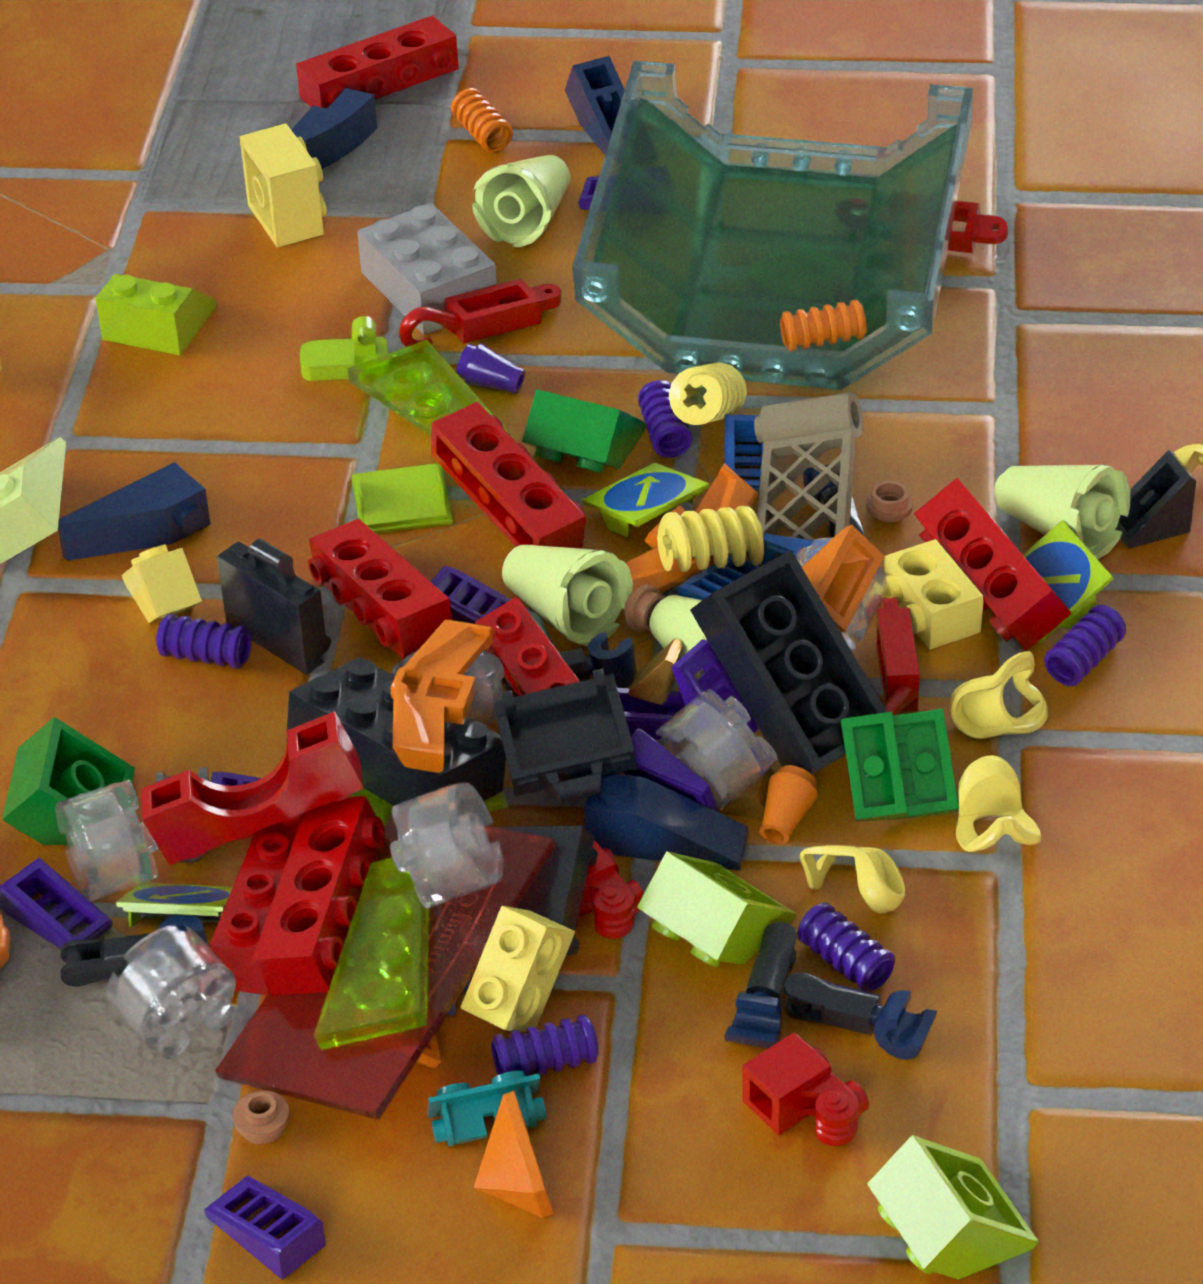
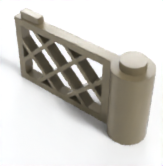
M854 392L763 406L760 416L755 417L754 429L756 438L760 444L764 443L757 517L762 525L763 536L764 533L774 535L784 526L793 533L791 536L793 538L828 543L834 537L819 540L811 537L826 520H830L836 525L835 536L846 526L850 525L856 438H859L862 434V413ZM841 447V454L828 467L817 460L827 449ZM793 454L799 457L783 474L775 469L776 457ZM811 466L820 474L804 489H801L793 481ZM831 481L838 486V492L823 505L813 497ZM787 488L797 496L778 512L772 507V501ZM808 504L817 512L799 528L790 519Z

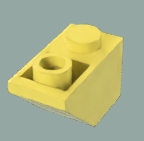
M164 544L141 552L139 557L131 560L132 567L121 575L125 586L149 623L164 618L166 614H176L188 610L202 602L183 548L168 552L167 546Z

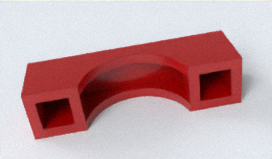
M334 711L287 730L286 749L281 761L269 774L257 781L235 786L220 785L199 777L191 770H186L141 788L142 821L169 866L185 859L198 858L210 849L233 840L246 839L258 830L281 821L296 819L306 811L331 801L344 800L354 792L364 789L360 757L336 712Z

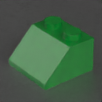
M536 389L522 442L536 448L534 454L536 457L561 463L562 455L578 459L576 467L603 473L604 466L616 469L621 468L645 432L646 424L644 421L619 409Z
M53 717L18 747L2 820L42 845H116L123 837L135 767L58 718Z

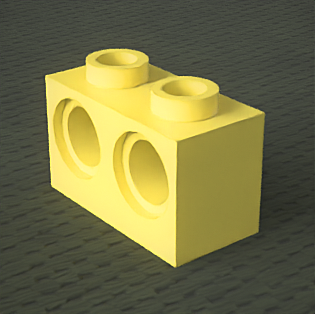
M936 539L885 556L884 577L880 580L882 595L884 598L897 597L899 608L909 607L913 634L917 633L929 650L981 632L983 595Z
M501 906L460 1008L508 1031L519 1030L520 1032H526L530 1026L537 1027L575 931L530 910Z

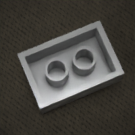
M432 203L416 206L408 212L389 219L379 220L373 225L357 230L361 273L404 316L418 307H433L444 310V298L497 285L496 264ZM424 321L417 325L416 328L423 335L443 328V326L431 321Z

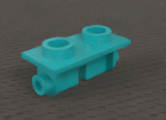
M511 1071L495 1076L491 1080L492 1084L470 1088L468 1083H455L438 1089L436 1091L437 1096L428 1097L427 1107L428 1118L441 1117V1119L431 1121L435 1142L446 1141L449 1147L487 1138L483 1117L493 1115L495 1121L503 1094L512 1091L515 1092L527 1129L537 1127V1121L547 1119L543 1098L532 1099L533 1095L538 1094L540 1075L525 1076L523 1071Z

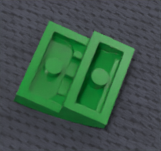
M943 708L894 716L892 712L841 719L856 822L907 819L958 812V799Z

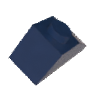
M610 56L573 65L565 88L566 95L580 125L617 171L654 161L656 156Z
M175 462L60 518L58 532L63 557L69 561L173 544L211 525L206 489Z
M619 774L603 776L602 793L587 797L584 807L585 829L595 837L594 840L602 849L608 848L613 855L662 861L666 851L716 862L728 870L740 871L748 838V826L644 777Z

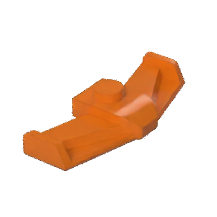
M724 463L695 512L699 514L703 509H713L717 512L720 508L730 507L733 510L738 506H749L751 508L759 494ZM678 505L672 512L681 515L685 510ZM659 524L648 533L645 542L652 550L626 562L633 581L632 592L642 585L648 584L658 588L662 594L704 570H699L695 558L692 557L689 571L682 572L678 567L677 560L673 559L671 570L667 573L660 560L657 534ZM710 556L708 568L715 564L713 556Z
M445 619L407 664L398 669L391 685V696L394 700L393 749L405 767L436 773L444 770V722L464 724L475 695L476 677L463 674L483 650H487L493 644V627Z

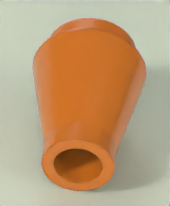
M788 765L781 767L778 773L773 774L769 778L764 817L759 829L761 836L765 840L779 845L786 844L789 841L792 832L818 797L816 790L817 782L811 773L803 768Z

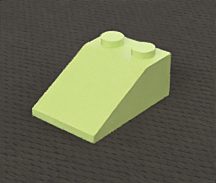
M61 437L0 472V564L58 531L66 442Z

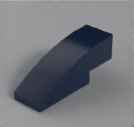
M345 88L328 109L312 106L293 127L292 132L294 135L302 137L308 154L311 158L316 157L322 169L349 154L377 129L374 94Z

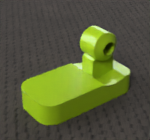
M366 316L358 317L352 323V338L312 340L302 344L300 347L301 375L309 381L384 377L389 373L388 341L384 337H376V323L373 319Z

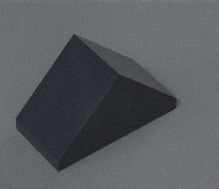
M1168 450L1130 489L1128 517L1120 515L1116 530L1122 531L1120 539L1129 548L1189 533L1191 530L1196 479L1171 450Z

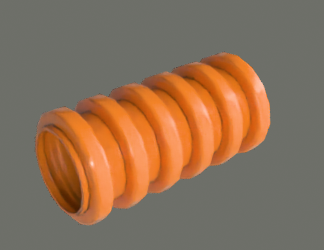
M464 89L454 97L451 103L452 115L485 151L494 153L503 150L509 145L513 136L512 126L477 89Z
M851 300L848 306L844 302H839L836 308H832L830 304L823 306V310H819L817 307H810L807 313L803 309L796 310L795 315H791L789 311L783 312L780 318V329L784 346L788 351L792 352L796 351L797 346H801L802 349H809L812 343L816 347H821L824 341H828L832 345L836 344L838 339H842L843 342H850L852 336H855L857 340L864 339L867 332V323L862 304L858 300Z

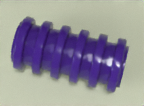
M657 380L646 384L640 390L638 404L655 452L666 458L678 457L690 448L692 434L688 423L680 420L670 406L669 392L672 384L668 381Z
M1102 604L1092 607L1046 653L1044 662L1048 673L1053 679L1063 685L1076 686L1079 684L1083 677L1088 675L1092 668L1097 666L1100 660L1105 658L1108 652L1114 649L1118 642L1123 640L1127 633L1123 618L1116 610Z
M170 613L166 614L159 624L156 644L159 654L163 657H169L173 654L176 659H185L187 656L193 662L201 659L205 664H212L215 661L218 666L224 667L229 664L234 669H240L249 657L251 636L249 629L243 625L235 628L231 623H224L221 626L217 621L212 620L206 623L201 618L192 621L189 616L178 618L175 614Z
M822 902L812 907L802 918L797 932L798 940L804 945H809L810 950L817 955H821L825 962L833 964V968L839 973H845V978L852 983H857V987L860 990L872 992L880 988L888 980L895 965V955L888 949H883V946L876 940H871L870 935L863 930H859V927L852 921H847V917L839 911L836 912L835 908L828 902Z
M585 1014L579 1015L576 1022L573 1023L568 1018L562 1019L560 1026H554L552 1022L545 1023L542 1030H538L535 1026H530L525 1034H521L519 1030L511 1031L510 1037L504 1038L501 1033L495 1034L491 1042L492 1056L497 1075L511 1071H523L525 1076H529L530 1072L535 1071L536 1074L542 1076L546 1074L547 1068L551 1067L554 1072H559L563 1070L564 1064H569L571 1068L579 1067L582 1060H585L588 1064H593L597 1061L599 1054L594 1026Z

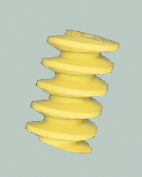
M721 362L688 368L679 373L672 382L669 392L670 406L680 420L691 425H701L725 419V414L732 415L737 413L743 406L747 395L746 382L736 368Z
M738 506L735 510L730 507L720 508L717 512L713 509H703L699 514L695 511H684L681 515H678L676 512H668L662 517L657 534L660 560L667 573L671 570L673 559L677 560L678 567L682 572L689 571L692 557L695 558L699 570H707L710 556H713L717 568H725L728 554L731 555L732 562L737 567L744 565L746 552H748L753 565H761L763 561L764 539L762 525L754 510L749 506Z

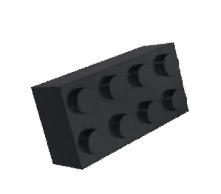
M792 549L711 593L690 609L782 767L788 765L797 766L811 774L819 771L846 755L841 719L887 712Z
M359 657L289 691L287 730L335 711L360 757L364 789L432 829L503 791L506 756L501 736L488 729L484 724L476 722L467 716L463 725L444 722V770L442 772L436 773L405 767L393 749L394 700L391 696V685L395 676L377 667L369 660Z

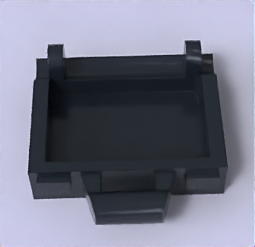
M261 538L255 540L250 547L238 541L217 555L226 623H231L235 628L239 625L246 626L249 629L251 641L306 675L322 665L325 661L322 660L321 656L330 648L331 638L325 633L321 590L295 575L292 557Z
M603 669L592 671L593 679L516 697H513L512 690L501 692L503 700L495 701L493 705L515 797L551 789L560 803L602 793L603 776L637 769L635 750L614 674L605 676Z
M583 826L493 827L485 866L472 868L467 871L458 909L460 915L473 921L470 936L486 907L501 868H504V871L488 909L469 946L480 956L482 955L501 906L530 910L575 931L588 867L596 865L598 852L593 848L595 837ZM482 871L486 873L485 876L481 879L474 878L475 873L476 877H480ZM469 888L478 889V893L474 891L471 895H466ZM462 902H463V906H464L465 908H472V907H474V906H476V907L473 908V909H471V910H464V909L461 907V905H462ZM573 936L568 948L567 956L578 953L580 941L575 936Z

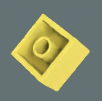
M286 123L239 136L248 206L276 247L279 248L324 235L322 217L327 216V208L324 198L319 192V183L323 182V172L316 157L311 158L308 154L302 137H296Z

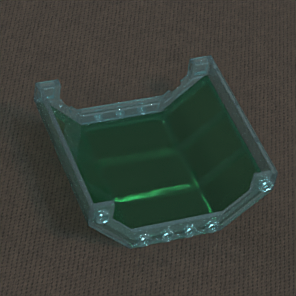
M633 60L572 266L575 300L666 373L679 374L688 368L721 362L736 368L745 381L838 390L846 388L932 334L971 130L973 88L930 84L927 120L918 125L917 131L902 142L896 140L888 147L719 133L710 124L703 126L687 113L689 107L677 97L675 64ZM851 300H858L862 304L867 323V332L864 339L857 340L855 336H852L850 342H843L842 339H838L837 343L832 345L828 341H824L821 347H816L812 343L809 349H802L801 346H797L796 351L792 352L788 351L784 346L780 329V318L783 312L789 311L791 315H795L796 310L803 309L807 313L810 307H817L819 310H823V306L830 304L832 308H836L839 302H844L848 306Z

